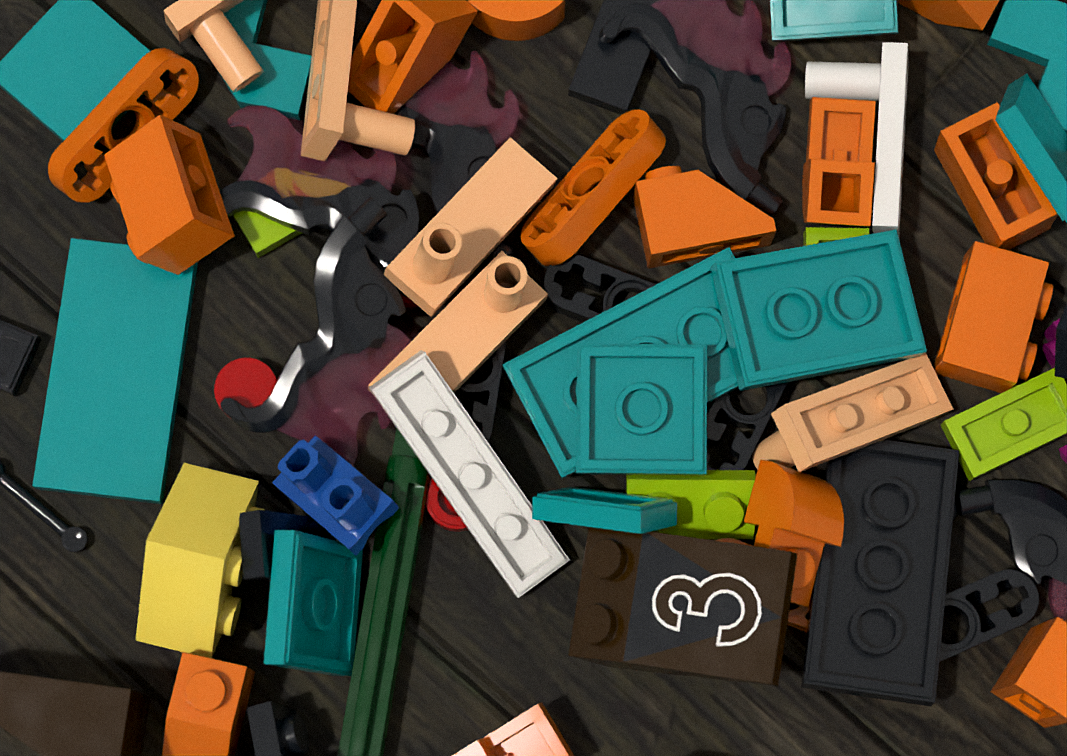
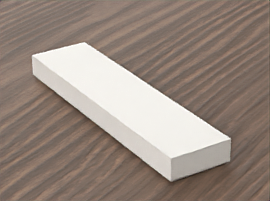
M420 350L369 387L386 414L517 598L570 561L542 520L532 519L531 503L426 352Z

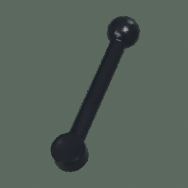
M0 460V485L62 537V545L66 550L72 553H79L85 550L89 542L87 533L79 527H69L11 478L6 473L5 464Z

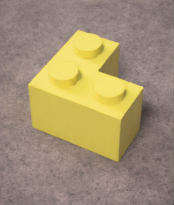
M188 463L183 464L146 540L135 641L212 658L221 635H233L241 609V598L232 596L233 586L239 587L243 578L239 517L240 513L265 511V509L255 507L259 481Z

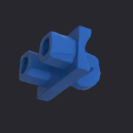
M316 435L309 442L303 439L291 448L278 463L277 469L281 473L272 482L284 495L355 556L364 548L368 537L374 529L400 508L394 500Z

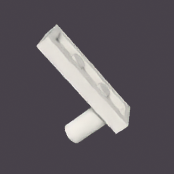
M882 42L881 63L807 61L805 99L820 97L879 101L872 228L873 233L897 230L899 238L909 66L908 43Z

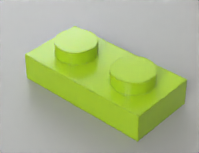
M1055 368L967 409L940 424L952 449L959 450L958 461L969 481L1067 435V383L1064 378L1054 376Z
M707 470L705 476L626 475L627 494L673 499V502H677V525L651 532L699 539L733 538L754 540L755 526L745 523L744 518L756 477L755 470Z

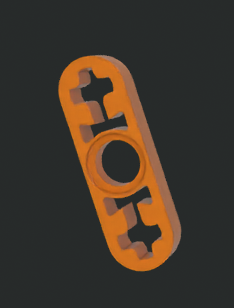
M157 48L145 54L53 152L48 164V175L52 184L76 202L87 203L101 197L110 188L112 179L105 156L102 154V151L94 146L95 143L98 141L111 150L159 114L174 120L196 94L199 77L195 66L189 60L167 48ZM168 70L170 71L169 77L173 82L167 89H164V84L160 77ZM141 94L145 95V99L153 104L150 109L137 100ZM134 110L136 115L134 129L125 138L114 140L111 134L114 120L122 112ZM82 161L88 172L80 180L74 168Z
M639 109L631 110L615 119L527 219L521 230V242L542 265L555 266L573 256L635 185L636 181L642 177L660 156L665 147L666 137L646 111ZM599 183L595 188L589 191L593 186Z

